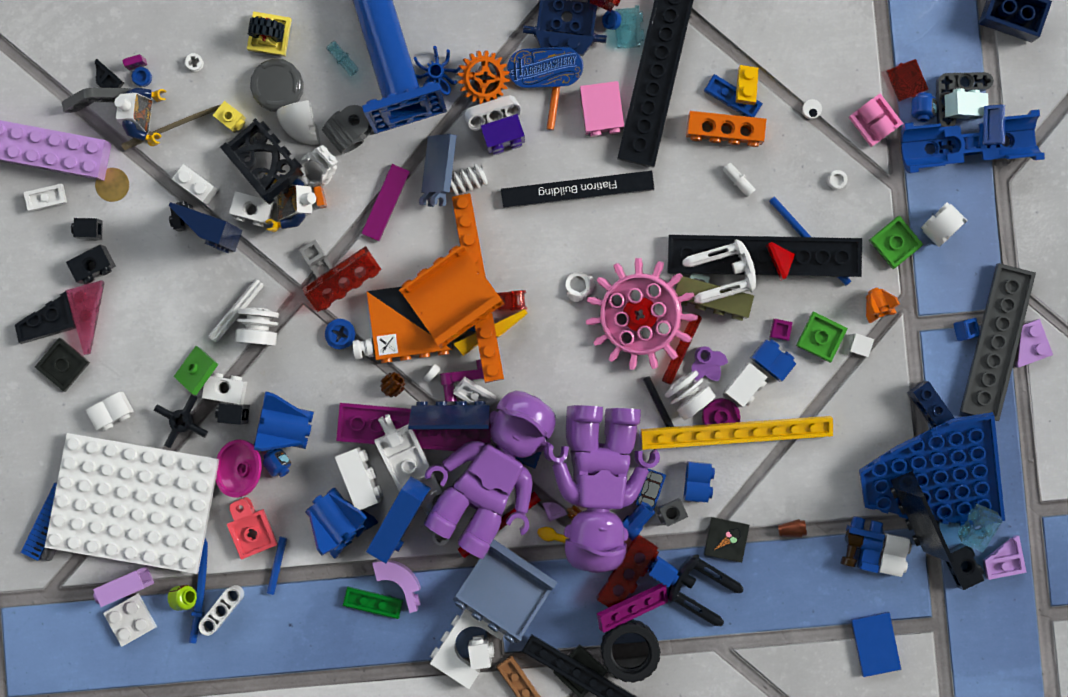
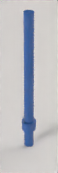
M775 196L769 201L801 237H811ZM838 277L845 286L851 282L848 277Z

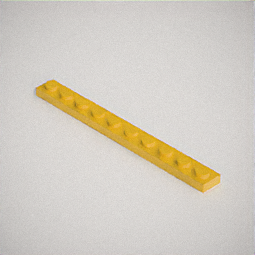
M821 416L641 429L642 450L830 437L833 436V417Z

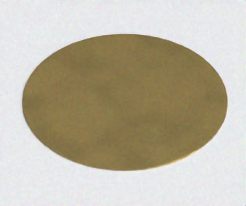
M107 168L105 180L96 179V191L106 201H119L126 196L129 190V179L122 170Z

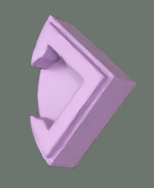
M555 502L542 503L549 521L567 515L565 509Z

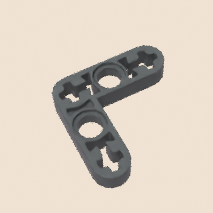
M986 72L945 73L938 77L936 80L937 124L941 123V127L954 126L956 124L957 118H948L951 119L948 125L942 120L945 118V112H942V110L945 111V106L941 100L942 97H945V94L950 93L947 91L952 93L953 89L959 88L965 89V92L970 90L986 91L993 85L992 75ZM962 77H966L969 80L968 87L961 86L960 79ZM983 77L985 81H988L984 86L983 83H976L974 85L975 81H980ZM946 78V81L950 82V84L947 85L946 92L941 93L945 90V84H942L941 81Z
M131 88L82 89L62 101L63 112H77L94 102H114L120 94H125Z

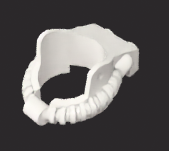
M323 145L305 154L300 161L302 165L300 170L304 174L301 180L304 182V185H309L312 188L326 186L335 174L338 161ZM312 160L316 161L322 168L323 174L320 181H310L307 177L309 174L307 166Z

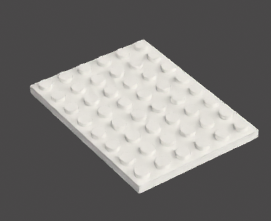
M67 433L45 548L198 574L219 459Z

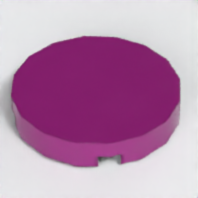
M724 398L713 399L705 406L702 413L703 425L740 422L741 419L740 411L736 404Z

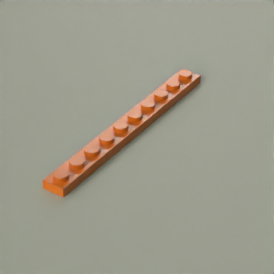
M471 194L452 196L460 246H464L485 276ZM491 313L475 324L485 383L504 380L493 314Z

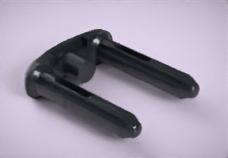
M699 554L692 555L678 569L677 575L679 578L673 586L670 585L668 591L669 602H676L714 626H722L724 620L720 615L680 592L682 584L690 589L693 587L696 578L689 575V573L694 568L734 593H742L744 588L740 582L701 560ZM704 567H707L708 569L720 575V578H717L709 572L705 571ZM687 600L688 602L697 606L698 608H700V611H697L696 609L687 605L686 603H684V601Z

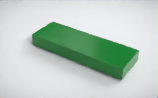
M347 586L343 606L399 619L404 599Z

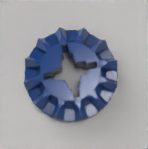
M335 319L325 329V339L335 349L350 347L355 340V329L345 319ZM343 328V333L346 334V336L348 337H341L340 340H338V335L335 334L333 330L340 331Z

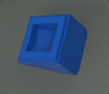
M977 318L953 324L958 341L979 337L980 330Z

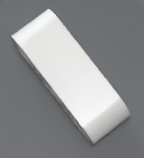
M509 95L472 106L465 111L464 116L469 128L478 131L481 130V125L518 114L519 117L522 111L517 99Z
M234 585L224 591L199 623V631L203 635H212L221 627L243 599L244 590L242 587ZM231 590L237 592V600L230 597ZM218 606L225 608V615H221L218 612ZM206 621L213 623V630L207 629Z

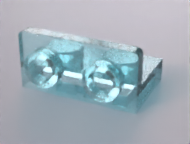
M635 5L634 8L615 9L621 15V24L616 29L617 48L640 47L641 41H644V30H640V22H643V11H639V5Z

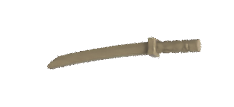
M220 105L188 116L153 132L149 131L147 135H152L156 132L159 134L215 112ZM133 138L121 145L124 150H128L147 140L141 141Z

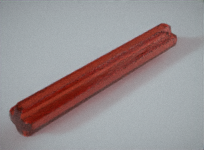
M698 315L697 320L689 321L684 333L691 336L692 339L702 317ZM680 339L675 350L678 357L674 360L671 359L662 378L664 383L672 384L691 342H684Z

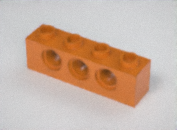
M690 111L688 114L686 137H690L692 141L709 139L711 143L728 141L730 145L747 143V146L759 147L765 140L767 119ZM709 124L712 130L705 132L702 129V125ZM728 126L731 132L724 134L721 131V127ZM740 128H747L749 130V135L743 136L740 132Z

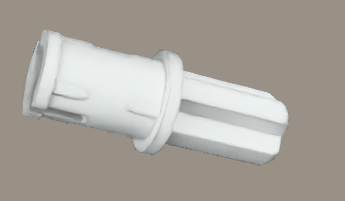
M728 163L723 168L724 173L734 182L733 185H736L746 197L756 190L744 177L746 175H742L732 163Z

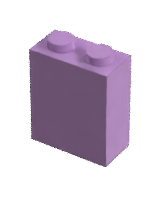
M145 566L93 589V596L96 603L103 607L154 584L148 567Z

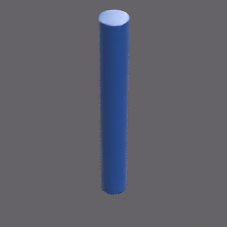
M279 537L267 594H275L287 541L286 537Z

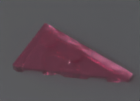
M103 280L66 290L84 355L91 354L105 284Z

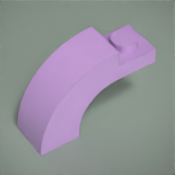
M380 560L373 561L372 564L377 582L390 580L397 583L404 591L409 613L416 612L421 603L419 595L414 592L419 591L421 586L415 574L408 567L394 560H388L386 564Z

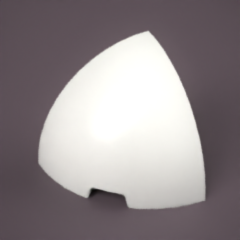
M309 100L292 103L276 111L281 127L292 139L306 145H320L318 129L313 118L312 104Z

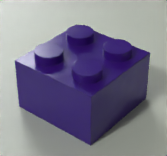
M518 114L481 125L489 154L498 155L503 153L504 149L510 147L511 149H517L522 147V143H525V135Z

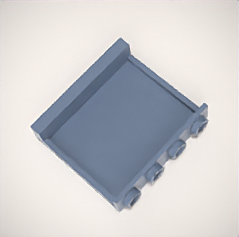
M493 540L484 559L478 560L453 600L460 609H467L472 612L471 615L476 620H483L488 623V627L494 632L500 631L503 633L507 641L519 643L557 582L496 540Z

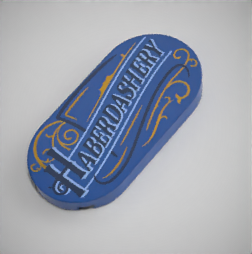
M570 47L526 48L515 52L510 57L507 69L510 79L520 87H560L574 84L582 75L584 65L581 56Z

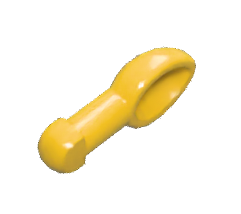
M541 527L537 530L538 536L544 541L550 542L555 540L565 543V539H567L565 535L556 533L551 527Z

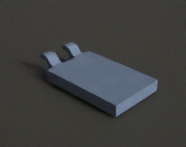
M457 135L428 136L421 193H424V195L420 197L419 205H426V200H428V207H434L439 199V206H446V193H450Z

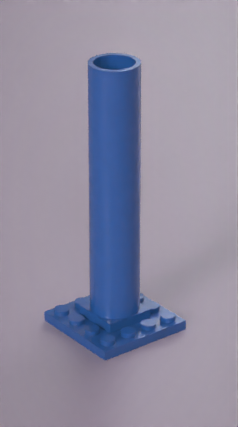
M353 0L382 96L381 100H369L365 105H362L364 114L374 133L377 134L446 113V105L438 82H428L423 87H419L393 0Z

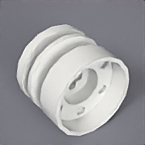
M255 307L238 309V314L247 315L246 319H237V322L246 324V327L236 329L235 342L276 346L277 333L269 331V327L278 326L277 322H270V318H279V313Z
M696 370L683 375L664 394L666 398L671 397L673 394L676 395L670 401L671 404L679 401L682 403L676 411L683 420H687L716 397L709 386L699 389L698 386L703 382V378L695 382L693 381L699 374Z

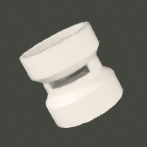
M372 338L365 341H353V351L356 360L362 359L364 356L369 358L375 357Z

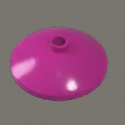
M237 439L228 442L217 455L219 465L216 483L225 495L239 498L248 495L256 487L261 475V457L258 450H254V445L249 441Z

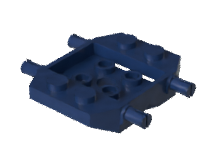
M540 0L537 26L524 25L523 33L534 34L540 48L570 47L580 56H584L594 42L606 44L607 35L594 33L597 6L599 4L611 6V0H588V3L570 0ZM564 13H570L572 20L565 22L561 16Z

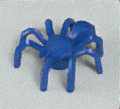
M433 46L435 63L431 61L432 64L427 63L429 67L421 65L417 58L414 57L416 65L420 69L427 71V73L422 75L416 74V77L422 79L428 76L425 83L431 80L434 83L438 81L441 93L449 95L451 87L442 77L452 85H456L457 80L453 81L444 72L458 73L460 71L459 67L457 69H443L449 62L450 50H446V59L441 65L439 64L436 46Z

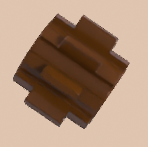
M389 373L381 380V391L386 396L397 397L405 389L403 387L405 385L404 378L399 373Z

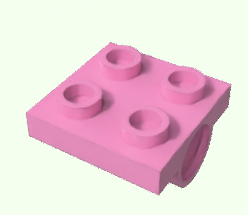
M881 93L848 117L870 147L903 124Z

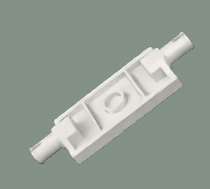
M389 414L385 415V419L382 416L378 421L385 435L375 439V444L399 492L411 476L431 488L420 506L427 517L433 507V498L441 494L443 490L434 472L431 474V478L425 479L426 470L431 466L413 429H408V425L396 429Z

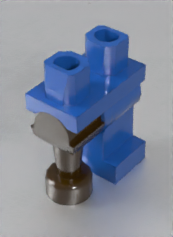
M854 516L851 525H847L845 541L848 545L846 556L841 558V564L856 567L857 560L854 559L858 548L861 550L857 567L862 570L878 573V563L885 535L882 534L883 523L871 520L870 528L867 530L863 529L865 519Z

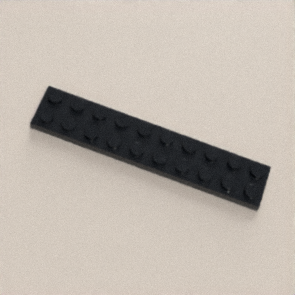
M654 0L617 160L651 168L655 167L694 0Z
M668 235V273L745 275L744 272L734 274L732 263L740 261L738 254L694 267H685L682 264V261L687 256L732 244L737 239L747 248L753 261L755 275L779 276L766 246L768 243L773 242L795 254L787 276L862 277V238ZM725 250V251L718 252V253H715V254H711V255H708V256L711 257V256H714V255H718V254H721V253H725V252H727V251Z

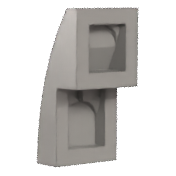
M316 240L299 249L321 284L337 275Z

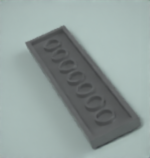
M1001 263L996 264L960 412L971 415L993 412L995 421L1000 420L1036 272Z

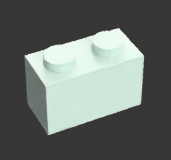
M962 88L953 89L952 93L945 94V118L971 120L984 118V106L988 105V93H980V90L965 92V89Z

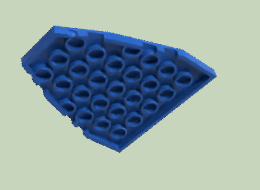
M993 412L951 419L893 447L859 469L865 508L877 509L887 514L889 512L898 514L899 517L908 519L906 514H901L897 505L901 502L899 498H894L890 488L893 487L892 479L913 471L936 521H941L942 524H948L949 522L958 523L960 526L965 527L1005 521L995 416Z

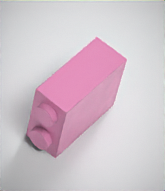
M618 81L580 86L585 134H590V137L601 136L603 132H609V134L620 133V130L624 129V120Z

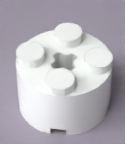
M947 202L921 228L940 247L968 220L952 204Z

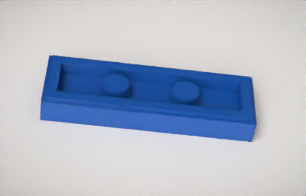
M714 74L704 92L743 116L755 117L763 103L757 99L754 106L736 103L737 87Z

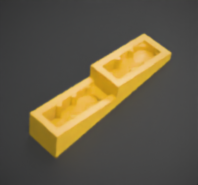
M524 309L495 323L496 336L499 338L528 314L527 311ZM476 333L454 343L463 356L478 345Z

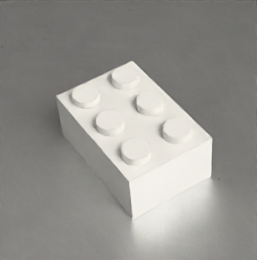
M362 447L335 457L354 507L362 510L382 501L381 496H383L380 485L377 486L375 483L376 474L373 467L369 468L367 463L369 456L365 449L362 450Z

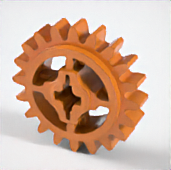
M485 50L482 56L480 51H476V57L470 53V61L464 58L463 61L466 65L458 66L463 70L462 73H457L458 76L462 77L457 83L463 84L459 90L467 91L464 95L466 98L472 95V102H475L477 98L478 104H482L484 99L485 102L490 101V98L495 100L497 99L496 94L503 96L501 89H508L504 82L510 81L505 78L509 71H503L507 64H500L502 57H498L495 60L496 53H491L489 56L488 51ZM481 62V66H479L477 71L470 72L475 64ZM489 63L495 68L497 75L491 73L488 67ZM484 74L485 76L490 77V79L482 80L480 78H477L476 76ZM469 79L476 82L478 92L472 88ZM496 82L493 89L485 93L488 85Z

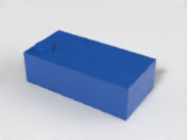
M412 476L409 478L369 545L367 553L386 564L395 550L399 552L404 543L402 538L431 488Z

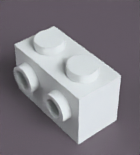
M484 635L473 636V639L469 640L468 644L471 670L491 667L492 657H494L493 642H489V637L484 638Z

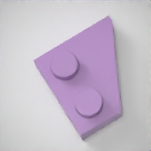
M1040 319L1023 324L1017 348L1018 359L1015 363L1016 368L1053 355Z
M1018 535L1010 538L983 559L986 579L990 580L1027 573Z

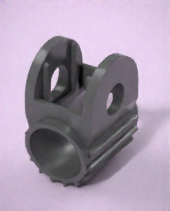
M350 105L341 112L337 111L325 123L322 131L342 155L359 147L371 133L372 127L364 114L363 108L358 105ZM354 120H360L358 125L352 126Z

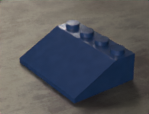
M172 202L169 203V207L200 238L205 240L204 244L229 253V250L236 251L243 230L227 221Z
M447 401L436 402V405H428V402H416V406H411L408 429H489L490 405H486V401H474V405H467V401H455V405H447Z

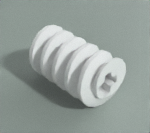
M474 164V170L467 166V173L460 169L459 175L453 171L450 187L451 195L454 192L456 196H459V189L466 193V187L473 191V184L480 188L481 182H483L487 186L488 182L482 165L480 168L477 164Z

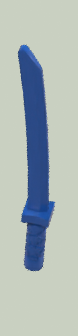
M206 538L198 572L197 600L194 611L191 613L194 619L189 643L197 642L200 619L205 613L202 610L208 556V542Z

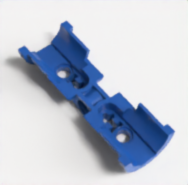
M1030 110L1027 115L1005 117V136L1010 139L1008 147L1002 144L989 145L988 147L983 145L984 123H979V133L961 134L960 125L941 127V123L914 126L913 122L904 123L901 131V154L904 167L908 173H917L919 168L964 163V156L981 154L983 160L1031 157L1033 160H1044L1045 154L1036 146L1035 137L1036 123L1040 117V110ZM948 143L950 146H953L950 152L948 149L940 150V147H944ZM927 144L934 146L935 151L933 154L926 153L925 146Z

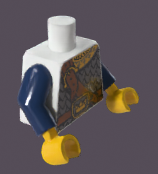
M134 88L128 90L125 94H120L115 99L114 104L117 106L116 120L123 126L128 136L141 141L147 140L150 146H156L160 142H157L155 139H160L162 136L157 132L147 135L149 134L153 102L151 97L156 102L166 100V98H161L159 93H166V90L159 89L152 92L151 89Z
M297 178L278 194L277 208L278 220L280 222L272 219L266 220L265 223L267 224L273 223V227L267 228V230L276 232L280 227L282 229L298 227L305 217L312 213V204L316 202V195L312 193L311 187L305 186L304 182Z

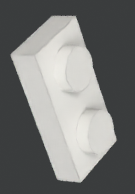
M63 184L24 192L27 210L30 212L67 203Z
M466 377L460 381L453 392L454 395L471 405H474V401H486V405L491 406L496 400V395Z

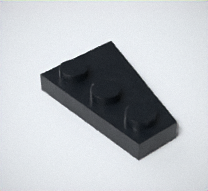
M63 292L60 294V297L48 302L39 311L31 313L16 323L15 329L18 343L24 344L76 329L69 292Z

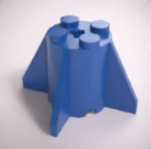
M265 392L254 441V450L267 451L291 446L306 449L308 438H305V436L310 435L312 425L308 424V422H312L314 411L297 408L276 394Z
M336 488L329 490L324 497L322 495L317 496L312 501L314 505L305 511L310 518L317 551L321 556L330 552L334 559L339 556L346 546L352 543L351 540L355 536L358 538L364 531L378 524L374 516L354 507L352 503L342 497Z

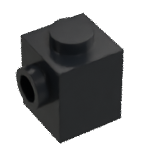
M74 218V223L71 224V233L77 239L102 240L103 221L97 218Z

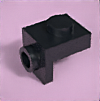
M186 201L175 203L180 206L194 210L193 206L191 204H187ZM170 208V226L176 231L186 230L184 221Z

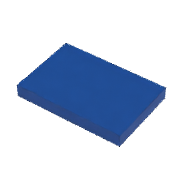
M890 612L851 619L862 676L868 677L902 670Z

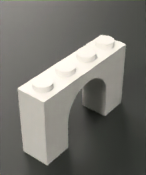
M465 609L460 616L456 615L453 619L451 631H446L440 641L443 643L440 648L435 647L430 657L432 660L430 664L470 689L479 675L480 669L471 670L470 662L458 653L456 648L458 634L468 627L483 628L500 640L504 634L500 631L494 632L488 627V623L483 620H476L472 617V612Z

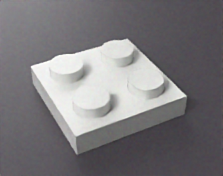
M139 593L103 613L121 647L157 627Z

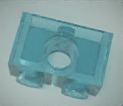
M976 504L975 508L969 512L965 524L960 527L958 536L962 544L983 553L1002 523V519L998 512Z

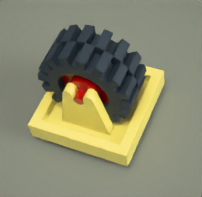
M253 11L247 33L249 35L247 50L286 57L292 19L290 17Z

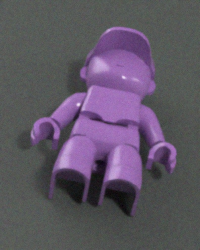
M523 391L509 392L499 401L496 407L498 412L492 411L490 413V433L492 440L497 444L496 446L481 441L465 443L442 462V465L434 464L425 473V479H429L434 471H441L444 476L440 485L444 487L449 471L452 472L462 464L471 461L467 469L453 483V486L447 487L440 494L425 518L424 525L436 534L450 539L467 507L470 506L476 509L475 514L459 537L458 545L480 559H484L490 549V544L499 530L501 515L504 512L508 497L514 486L516 489V512L509 515L506 524L510 526L514 519L521 518L524 521L522 527L519 528L521 536L528 531L529 520L526 513H528L533 481L529 470L516 457L526 458L536 452L544 451V446L547 443L545 439L551 437L555 428L556 418L552 409L538 397Z
M567 406L566 440L568 446H561V453L558 457L553 455L554 446L547 442L544 446L545 458L550 462H554V465H552L563 498L578 507L587 508V510L579 512L573 518L571 524L567 525L564 529V535L567 537L565 539L567 560L572 567L592 573L609 572L617 569L625 558L627 544L624 541L628 539V531L619 516L610 512V509L619 510L631 505L637 499L649 473L647 469L655 467L660 460L657 449L650 452L647 462H644L642 458L643 451H635L634 458L638 467L634 469L627 481V472L630 467L631 458L630 455L624 454H631L634 449L637 425L640 424V409L606 408L604 430L606 440L604 444L598 443L599 423L603 419V407ZM569 448L571 449L570 455L574 471L573 479L566 463L563 462L568 456Z

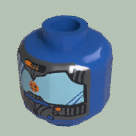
M918 93L912 99L911 115L918 119V122H928L929 119L936 116L937 99L931 93Z
M282 449L270 450L263 456L262 464L272 477L279 476L281 478L289 473L290 470L288 468L291 466V460Z

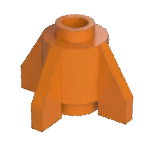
M874 288L870 290L866 296V318L869 323H872L880 317L896 314L895 307L900 305L897 297L884 289Z

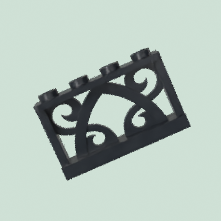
M255 118L248 127L228 144L225 142L220 148L258 194L270 205L275 201L274 198L304 174L300 170L302 165L296 158L291 160L289 157L291 155L290 151L285 146L280 147L278 145L281 141L274 133L272 135L268 133L271 129L264 121L259 123ZM256 133H261L262 138L260 140H257V137L255 136L253 139L254 144H251V137H253ZM269 139L273 145L266 144L267 140ZM255 152L272 153L270 170L261 167L250 171L256 161ZM280 153L285 159L280 160ZM248 154H251V160L245 162V158L250 157ZM284 165H288L290 167V171L284 176L277 175L278 172H286L285 170H282V167ZM260 173L268 174L267 176L264 174L263 178L259 179Z

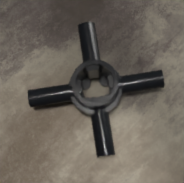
M191 394L183 410L171 412L158 404L155 406L154 411L168 418L172 429L164 446L171 448L178 434L188 430L204 438L207 436L208 431L194 424L193 416L190 414L198 399L197 396ZM180 414L183 416V422H186L184 426L177 424Z

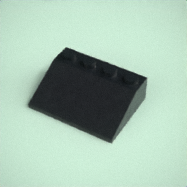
M913 471L892 479L893 487L890 490L894 498H899L901 502L897 504L901 514H906L908 517L905 522L909 531L914 530L915 535L912 537L916 546L921 545L923 552L950 563L954 562Z

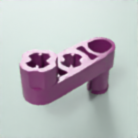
M481 359L476 360V370L440 374L441 385H443L444 401H457L456 395L453 394L455 384L464 377L469 380L484 379Z

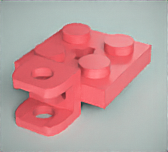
M248 497L230 504V512L234 521L227 523V527L241 560L278 545L264 509L256 512ZM249 529L257 532V535H255L256 539L248 537Z

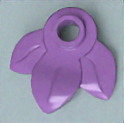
M699 347L694 355L696 361L691 367L692 372L696 370L699 373L694 379L697 381L706 376L713 381H719L721 376L720 366L728 363L726 356L720 351H712L709 347ZM702 352H705L707 354V358L705 360H703L700 356Z

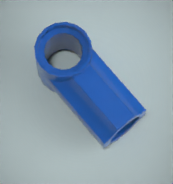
M642 501L630 516L627 515L622 521L628 531V538L632 541L655 514V511L648 503Z

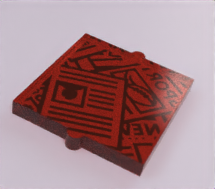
M916 59L904 64L900 63L899 66L886 71L899 102L909 97L914 98L918 93L928 90Z

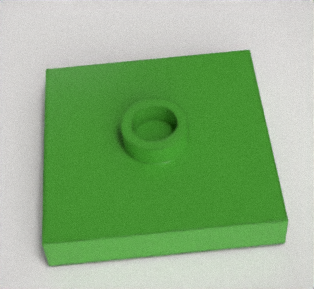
M897 216L869 239V242L892 269H895L924 245L900 216Z
M813 311L796 346L831 363L848 328Z
M195 346L174 377L190 393L196 396L216 369L218 363L200 347Z

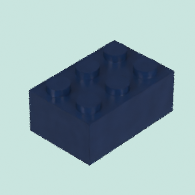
M986 0L978 24L1032 43L1041 35L1052 1Z

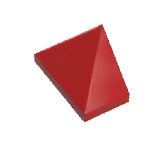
M770 242L766 246L782 281L787 278L795 254Z

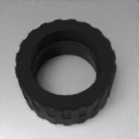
M632 619L607 631L602 637L600 648L603 663L607 671L616 679L635 683L651 676L652 672L656 670L661 653L659 642L654 632L643 622ZM626 633L639 634L648 644L647 658L642 664L633 668L620 666L612 655V647L615 640Z

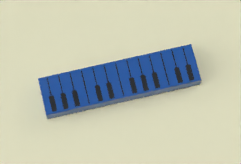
M57 483L53 484L20 552L37 561L41 559L45 549Z

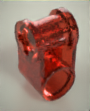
M526 290L497 293L504 299L505 304L496 309V311L528 310L527 306H525Z

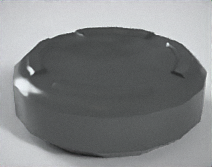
M270 59L262 62L255 68L251 76L250 89L253 98L261 107L269 111L276 112L283 106L299 102L303 94L304 82L301 73L292 63L284 59Z

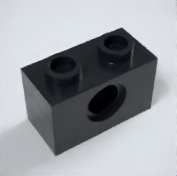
M101 244L66 262L76 283L84 285L93 282L94 278L98 275L104 276L111 273V269L116 267L106 246ZM94 261L95 268L90 271L89 263Z
M219 403V407L215 409L217 423L248 424L250 405Z
M961 543L949 549L954 562H945L958 588L966 590L984 581L982 576L984 574L980 564H976L973 558L975 553L970 546ZM967 561L968 567L962 571L961 564Z

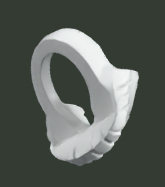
M583 272L570 274L566 280L567 297L573 302L586 299L589 294H592L596 286L593 276H587ZM574 277H582L585 280L586 289L579 293L570 287V282Z

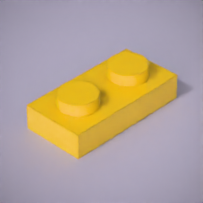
M745 65L738 67L736 103L755 105L759 68Z

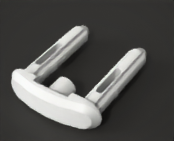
M736 239L732 244L687 256L682 261L683 266L694 267L738 254L740 261L732 263L734 274L744 272L746 276L745 280L698 293L694 296L695 303L703 304L741 292L750 291L752 293L754 291L756 276L753 261L747 248L741 241ZM725 250L727 251V252H725V253H721V254L714 255V256H711V257L708 256V255L715 254V253H718V252H722V251H725ZM738 287V289L728 291L725 293H720V291Z

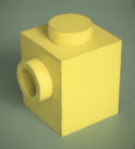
M226 101L212 115L234 133L242 129L246 119Z

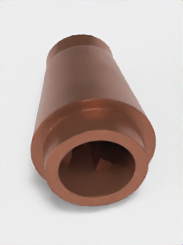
M800 519L778 525L780 537L802 538V536H807L805 520L800 521Z

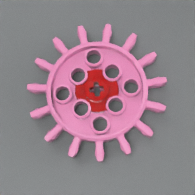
M635 258V274L626 276L620 263H616L613 266L619 277L617 282L611 285L605 278L598 277L596 280L600 286L607 290L603 300L597 297L587 298V302L592 305L601 306L600 317H592L586 320V324L595 325L601 323L605 332L604 335L598 337L593 343L596 346L603 344L609 339L616 346L609 357L611 362L615 361L623 350L631 354L629 369H636L638 355H648L651 368L656 369L658 368V360L655 352L664 349L668 356L674 360L678 355L670 345L672 340L678 337L684 342H691L692 337L681 332L679 329L682 320L694 321L698 319V315L692 313L683 314L681 302L688 301L695 295L692 292L678 296L673 289L674 285L680 282L683 277L681 273L674 275L668 283L660 278L664 266L662 261L657 262L652 275L643 273L642 258ZM652 285L657 286L659 289L657 296H653L650 293ZM634 290L640 293L638 301L632 299L631 294ZM615 295H619L622 298V303L619 306L613 302ZM657 304H661L664 308L662 315H658L655 312ZM643 310L645 317L639 318L640 314L638 311ZM620 314H624L627 317L625 324H621L618 321ZM661 323H666L669 327V331L666 334L662 333L659 329ZM643 328L649 329V338H644L641 335ZM625 332L630 333L632 336L630 343H626L623 340Z

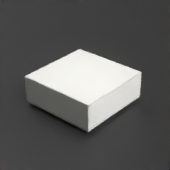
M855 333L849 352L869 357L874 339Z

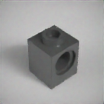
M679 498L658 507L660 512L657 513L661 524L665 523L667 527L688 517ZM669 508H675L676 515L673 518L666 516Z

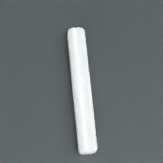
M257 279L252 282L209 334V338L212 341L218 342L240 316L238 309H245L264 287L262 282Z

